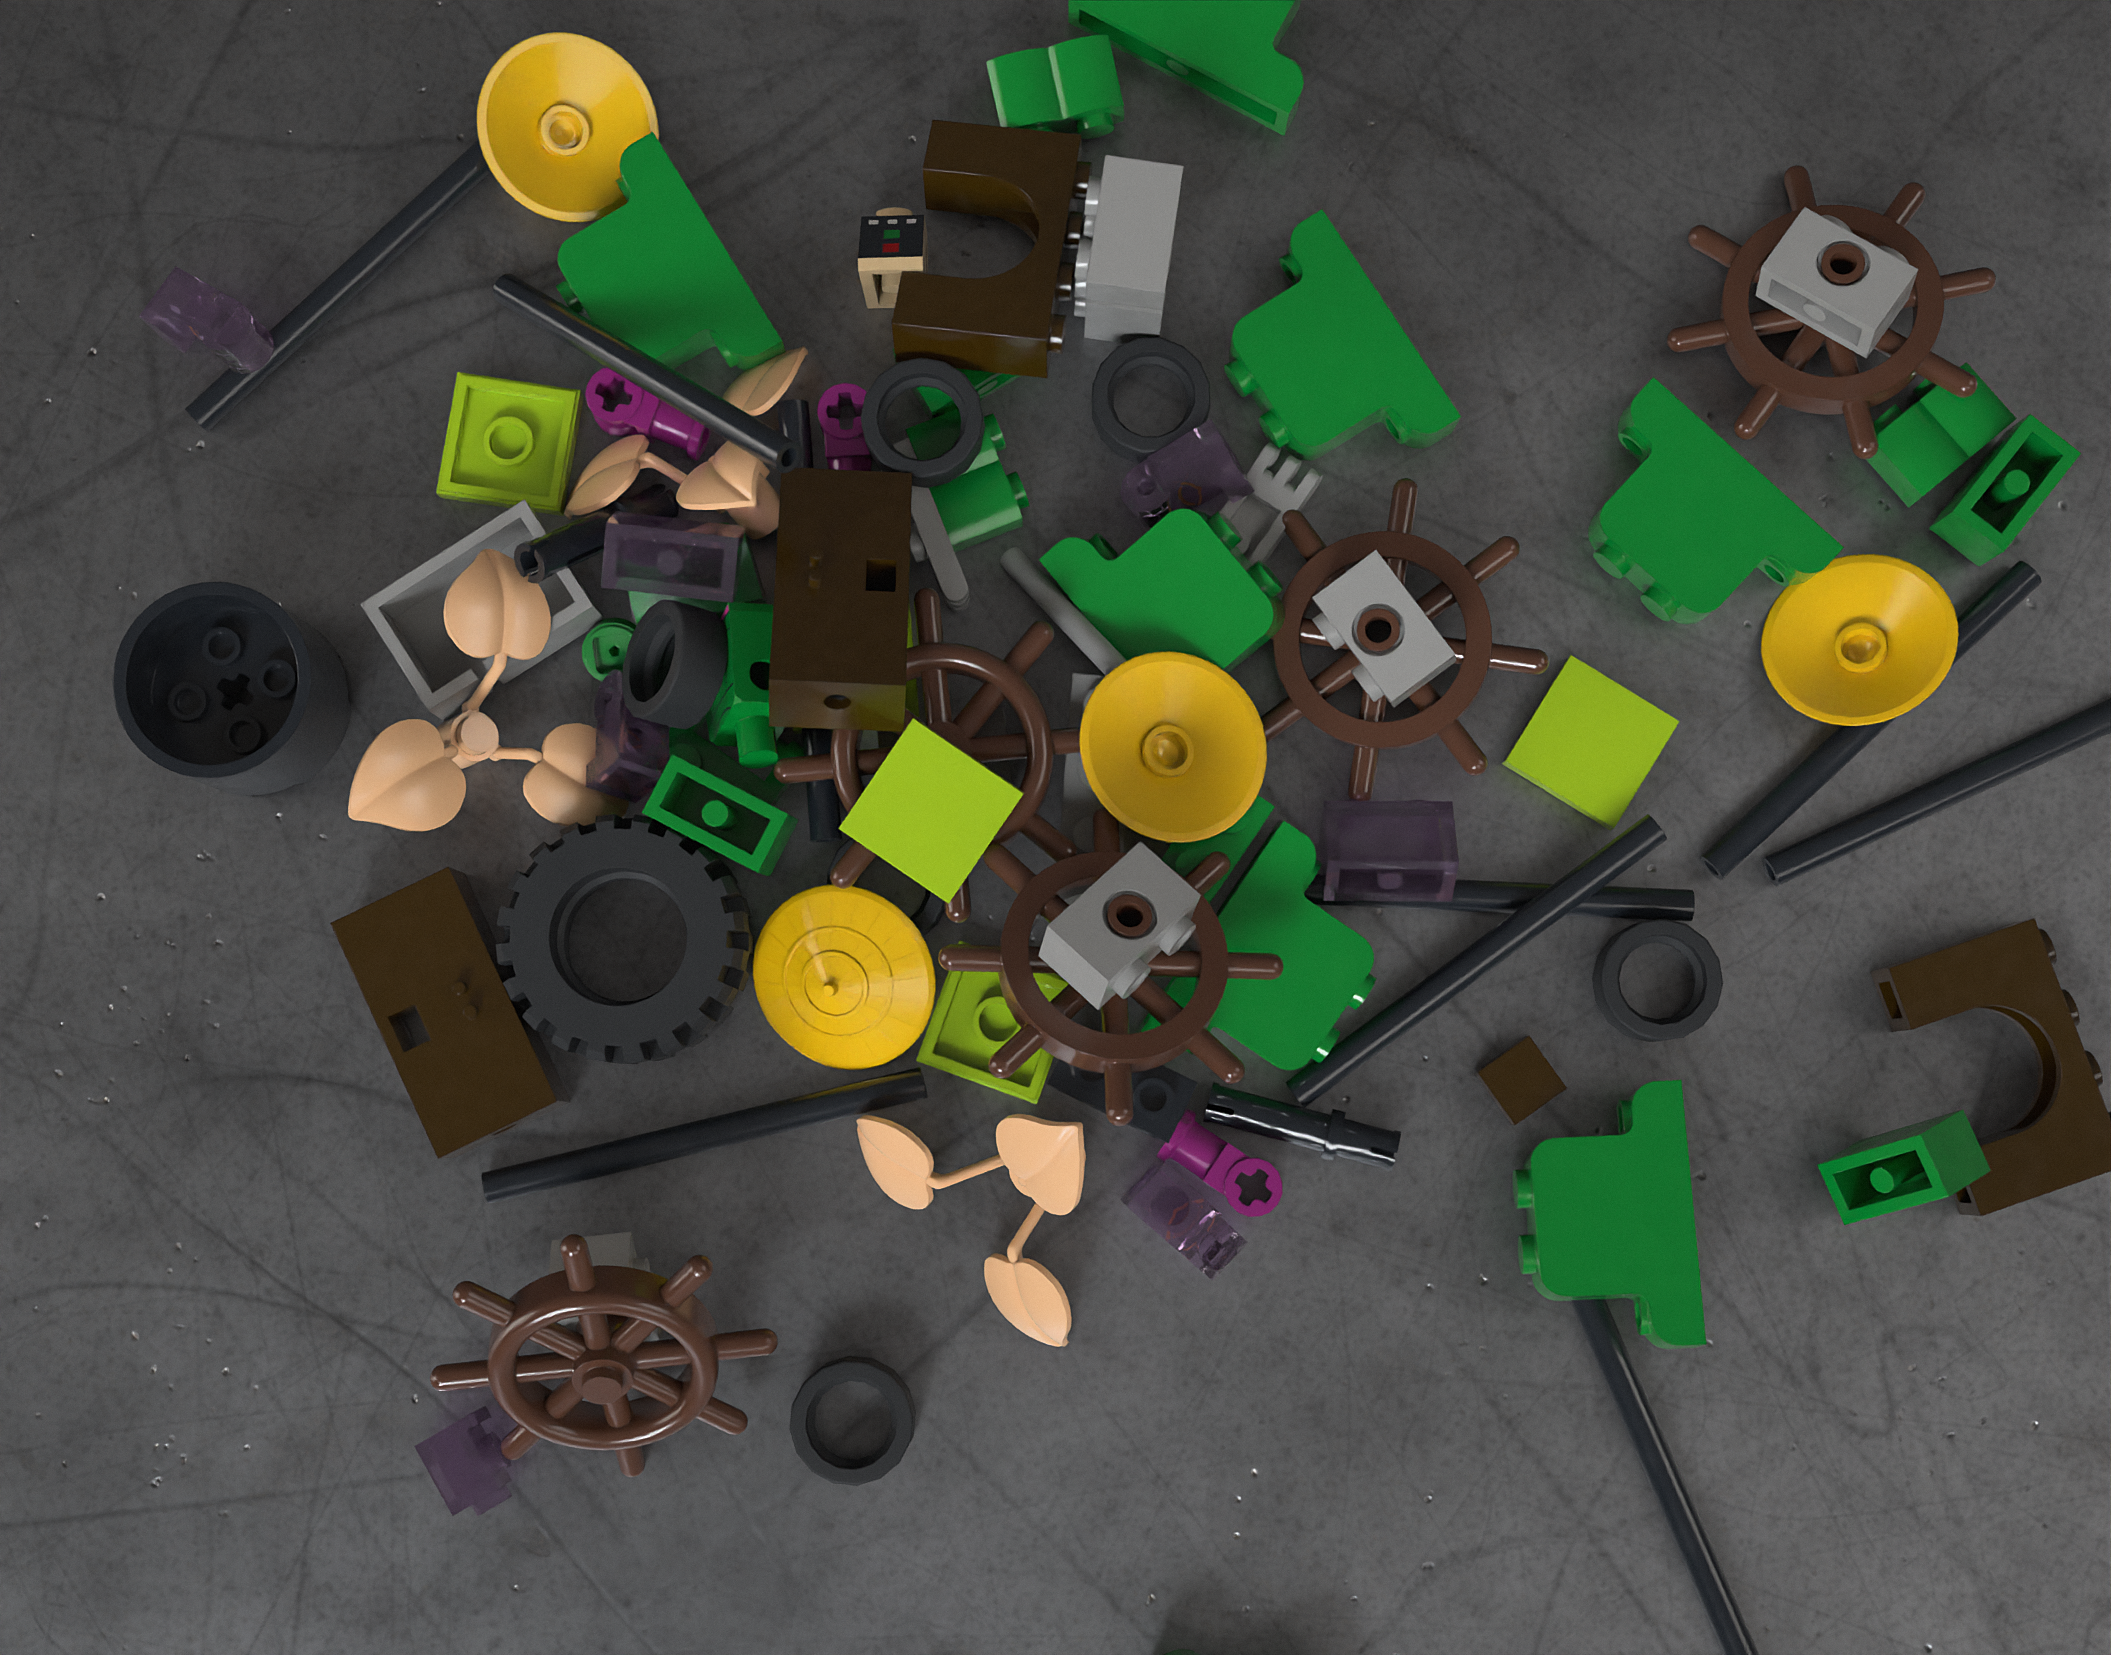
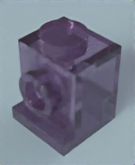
M486 1406L468 1414L414 1446L452 1516L472 1506L478 1517L512 1496L506 1485L512 1481L506 1470L511 1466V1460L502 1455L500 1438L494 1432L486 1434L481 1425L482 1422L491 1418Z

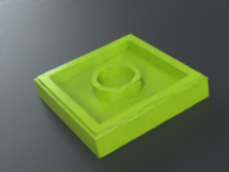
M457 372L436 494L444 499L512 508L525 500L535 512L564 516L584 401L582 391Z
M1570 655L1502 764L1608 830H1612L1619 822L1680 721Z
M913 718L838 829L949 904L1025 792L916 718Z
M959 941L958 944H969V943H966V942H963V941ZM948 971L916 1061L1037 1104L1054 1056L1040 1048L1010 1077L1000 1079L993 1076L988 1067L989 1059L1021 1029L1007 1007L1002 994L998 972ZM1033 973L1040 990L1049 1002L1069 984L1061 976L1055 974Z

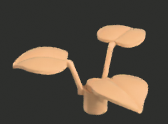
M805 346L787 350L785 353L777 355L758 366L745 370L731 383L722 399L751 416L763 414L786 392L796 376L802 361L808 355V350ZM641 434L628 436L612 443L588 463L570 492L564 512L565 516L571 520L573 515H584L599 510L625 492L637 477L640 469L654 468L680 484L676 500L683 508L716 510L719 514L727 511L739 526H743L746 534L751 539L756 540L768 535L778 527L780 495L765 479L770 471L763 464L764 462L729 441L721 446L707 462L699 465L687 475L655 454L645 453L649 440Z
M483 549L478 553L473 562L453 581L444 602L443 615L447 633L456 646L465 654L475 658H487L494 655L493 664L471 698L462 704V714L443 722L437 728L421 719L399 721L385 728L376 736L364 753L353 778L348 805V816L351 819L378 823L405 831L423 832L441 827L455 817L465 798L466 780L461 769L487 758L493 761L518 759L535 763L524 778L523 793L531 807L540 816L553 823L567 827L578 822L586 826L595 823L596 816L616 814L619 817H623L626 814L629 801L621 759L614 745L599 736L597 733L598 729L581 723L558 726L545 736L541 752L533 748L502 747L498 744L499 733L495 723L486 714L479 712L480 705L504 671L507 664V656L519 660H528L536 657L542 652L551 629L550 610L543 591L538 583L528 582L530 573L525 577L520 575L514 559L494 549Z
M1026 1114L1009 1115L997 1125L996 1144L999 1152L998 1155L947 1174H939L933 1172L934 1161L929 1148L910 1130L893 1121L872 1115H863L857 1119L859 1143L873 1178L890 1198L911 1209H924L931 1204L934 1198L932 1187L942 1189L1003 1165L1009 1169L1010 1178L1016 1188L1024 1195L1032 1197L1036 1203L1009 1244L1007 1256L993 1253L985 1260L984 1276L987 1289L999 1311L1017 1329L1037 1341L1052 1346L1065 1347L1069 1343L1067 1336L1072 1322L1071 1309L1066 1293L1060 1282L1047 1268L1035 1260L1023 1258L1022 1249L1044 1211L1056 1215H1066L1076 1208L1079 1203L1086 1161L1083 1124L1081 1122L1049 1121Z

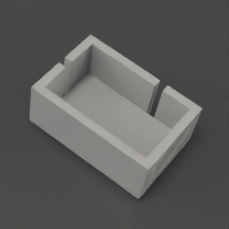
M1105 155L1102 177H1089L1084 215H1086L1085 239L1080 238L1074 294V297H1076L1074 316L1085 317L1084 338L1128 343L1137 338L1160 337L1166 297L1165 290L1169 277L1184 166Z
M525 500L361 603L362 608L427 710L443 721H447L462 712V704L471 698L494 661V655L487 658H475L465 654L449 637L443 615L447 592L453 581L473 562L478 553L483 549H494L514 559V551L518 545L549 533L540 517ZM571 567L561 570L538 583L545 595L550 610L551 629L548 640L542 652L534 658L519 660L507 656L506 667L498 678L503 684L528 670L589 631L599 621L605 619Z

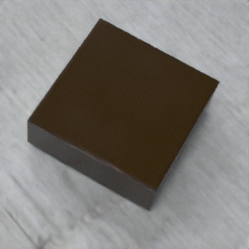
M1525 1036L1474 1073L1511 1125H1517L1567 1089L1530 1036Z

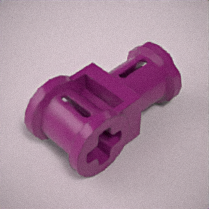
M607 367L593 374L587 383L585 393L587 405L592 411L596 423L607 434L615 437L642 434L649 440V443L654 444L657 439L687 451V457L696 461L699 460L705 451L712 433L710 429ZM622 392L626 393L630 404H618L614 412H610L605 401L607 399L618 400Z
M841 383L833 385L823 393L818 402L817 415L823 437L825 438V457L828 469L871 471L872 456L868 451L861 423L864 398L867 392L855 384ZM852 406L857 416L853 420V428L841 429L840 423L836 419L841 416V407Z
M1188 1108L1180 1119L1170 1142L1164 1143L1156 1157L1163 1162L1172 1159L1197 1175L1205 1183L1226 1196L1228 1203L1240 1214L1248 1217H1260L1270 1213L1278 1205L1283 1194L1282 1179L1279 1172L1269 1162L1260 1158H1250L1195 1121L1196 1113ZM1258 1169H1261L1267 1174L1264 1185L1271 1192L1265 1201L1254 1197L1247 1205L1238 1199L1242 1189L1235 1180L1241 1172L1252 1176Z

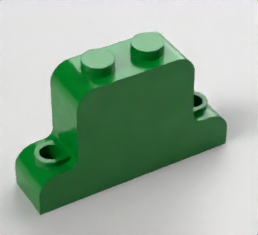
M1068 0V23L1091 35H1108L1110 45L1283 136L1297 114L1304 84L1302 69L1293 59L1276 51L1299 10L1302 0Z
M651 132L629 145L620 158V172L622 176L615 180L627 203L569 237L559 249L558 265L566 280L557 284L556 288L567 306L580 315L587 313L592 322L673 370L715 346L730 368L736 365L743 371L785 353L786 350L780 336L655 134Z
M1323 209L1300 222L1291 234L1287 253L1279 258L1282 271L1292 287L1245 315L1237 322L1229 347L1230 362L1224 365L1225 373L1238 394L1243 398L1250 394L1263 413L1258 417V421L1268 440L1276 445L1278 449L1285 446L1287 451L1297 459L1312 461L1322 457L1377 422L1384 423L1392 437L1399 444H1405L1415 449L1430 447L1451 434L1461 415Z
M1654 377L1634 397L1621 414L1618 421V438L1622 445L1639 460V467L1591 519L1588 527V537L1591 545L1596 550L1593 556L1597 563L1613 577L1622 579L1625 576L1643 592L1640 596L1643 604L1661 620L1669 622L1673 619L1681 624H1695L1702 621L1716 610L1755 568H1759L1770 579L1784 587L1804 583L1827 567L1844 548Z
M1190 509L1171 511L1121 555L1116 552L1102 535L1096 533L1090 539L1065 538L1039 559L1088 621L1127 661L1148 653L1180 652L1205 659L1229 674L1281 629L1285 618L1283 603L1277 596L1284 589L1282 584L1262 561L1258 560L1253 565L1236 546L1243 540L1241 534L1220 511H1217L1212 516L1205 512Z
M1278 820L1215 914L1223 929L1228 952L1276 954L1283 961V972L1278 978L1273 980L1227 979L1223 997L1206 1029L1210 1032L1213 1027L1219 1028L1277 1068L1296 1070L1305 1066L1311 1058L1318 1063L1323 1061L1340 1035V1031L1333 1027L1347 1005L1356 1010L1363 1003L1372 990L1377 978L1370 974L1374 963V953L1369 942L1305 897L1304 892L1317 875L1322 863L1316 859L1314 844L1308 836L1286 821ZM1172 977L1164 991L1184 1008L1193 996L1196 978ZM1147 1013L1137 1028L1136 1033L1154 1029L1161 1024ZM1189 1049L1186 1050V1052L1193 1055Z
M1682 1080L1652 1081L1641 1086L1628 1099L1618 1101L1617 1120L1619 1135L1547 1139L1541 1142L1527 1156L1523 1169L1513 1170L1516 1209L1526 1208L1528 1234L1518 1236L1519 1266L1521 1274H1531L1536 1290L1547 1299L1571 1301L1628 1298L1634 1301L1635 1322L1639 1335H1645L1653 1345L1663 1349L1696 1348L1707 1345Z

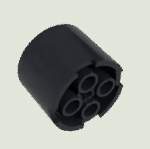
M228 582L196 583L178 588L157 599L129 627L121 641L114 663L112 688L115 708L124 730L137 748L149 759L172 772L234 795L254 797V795L274 793L287 789L297 783L303 784L313 778L328 764L340 747L347 731L351 714V703L348 702L347 681L339 660L340 656L327 638L314 627L264 594L238 584ZM241 688L248 690L249 693L254 695L252 702L248 706L236 699L237 693Z

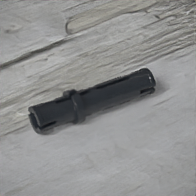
M654 484L631 497L619 496L616 500L591 515L584 516L552 530L548 534L518 545L514 551L516 568L522 577L532 573L529 575L528 582L537 584L553 574L592 558L609 548H627L639 542L642 537L640 535L644 532L668 524L677 518L679 505L676 496L671 489L660 494L665 490L666 485Z
M1213 1082L1203 1122H1212L1321 1151L1320 1158L1334 1161L1336 1155L1381 1167L1389 1172L1392 1171L1395 1162L1394 1153H1397L1400 1143V1131H1390L1345 1119L1346 1112L1332 1109L1330 1115L1219 1085L1220 1083Z

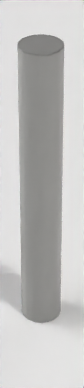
M1013 547L1003 554L1000 565L1105 676L1114 668L1127 661L1018 547Z

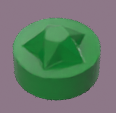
M607 618L599 621L589 630L582 645V659L586 669L593 677L608 684L622 683L623 665L628 645L636 629L634 623L623 618Z

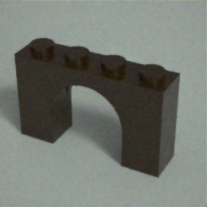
M932 119L923 164L926 209L985 215L1004 219L1025 231L1033 240L1035 246L1029 255L1017 266L991 277L962 278L902 271L891 323L896 362L922 357L945 361L956 369L1048 378L1052 353L1063 354L1067 315L1058 313L1060 301L1071 302L1073 297L1076 265L1075 263L1067 262L1069 250H1078L1080 238L1082 239L1084 212L1076 211L1078 199L1086 200L1089 177L1092 176V162L1082 161V135Z
M2035 918L2010 923L1870 971L1892 1032L1913 1030L1944 1018L1979 1008L1996 1012L2016 1024L2026 1035L2034 1050L2038 1065V1084L2033 1101L2024 1115L2013 1125L2000 1132L1977 1139L1991 1171L1953 1194L1959 1213L1962 1215L1984 1216L2111 1172V1112L2107 1111L2099 1087L2103 1085L2102 1072L2093 1054L2088 1050H2084L2076 1029L2080 1022L2078 1008L2070 993L2060 987L2053 968L2057 961L2053 942L2045 930L2038 928Z

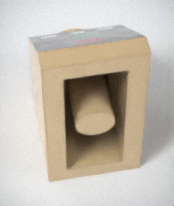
M897 207L881 209L876 212V216H861L858 252V272L867 309L895 308L902 271L928 274V241L925 216L913 215L911 210Z

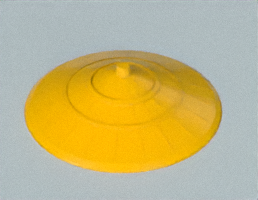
M553 32L536 35L519 42L506 51L493 65L487 74L479 95L477 132L480 147L491 172L506 192L516 201L531 211L550 219L565 222L594 221L625 205L627 200L615 181L622 176L620 172L622 153L629 145L651 132L655 134L659 141L656 109L640 75L615 50L602 42L583 35Z
M1847 555L1833 559L1827 567L1808 581L1797 585H1789L1775 600L1762 631L1761 655L1763 666L1768 679L1777 693L1794 709L1808 717L1842 726L1880 723L1896 718L1918 706L1945 679L1954 661L1958 646V621L1953 604L1945 590L1930 574L1916 565L1887 555Z
M1170 651L1154 652L1134 657L1120 664L1096 686L1087 702L1081 720L1080 755L1084 772L1093 792L1110 814L1122 824L1141 835L1156 840L1176 843L1194 842L1215 836L1234 825L1248 811L1262 786L1267 764V744L1259 713L1246 691L1234 678L1217 665L1197 656Z
M833 884L812 887L801 891L783 902L771 914L761 929L756 942L753 956V982L761 1010L768 1023L789 1045L815 1062L824 1066L845 1070H862L883 1065L909 1049L920 1037L929 1021L934 1006L936 979L928 946L915 924L902 910L886 898L872 891L855 886L841 889Z

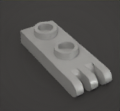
M909 438L893 444L897 451L909 458L917 459ZM912 486L911 519L913 524H911L910 549L916 563L928 559L948 609L953 612H962L970 603L967 582L929 488Z
M1271 442L1262 450L1221 510V513L1230 520L1241 534L1243 540L1236 546L1252 565L1258 560L1264 564L1267 562L1286 534L1284 532L1285 525L1282 522L1283 514L1291 509L1301 512L1323 478L1321 473L1311 468L1303 477L1298 487L1290 484L1302 465V461L1292 455L1286 459L1277 474L1271 472L1270 468L1277 461L1281 452V448L1278 449Z

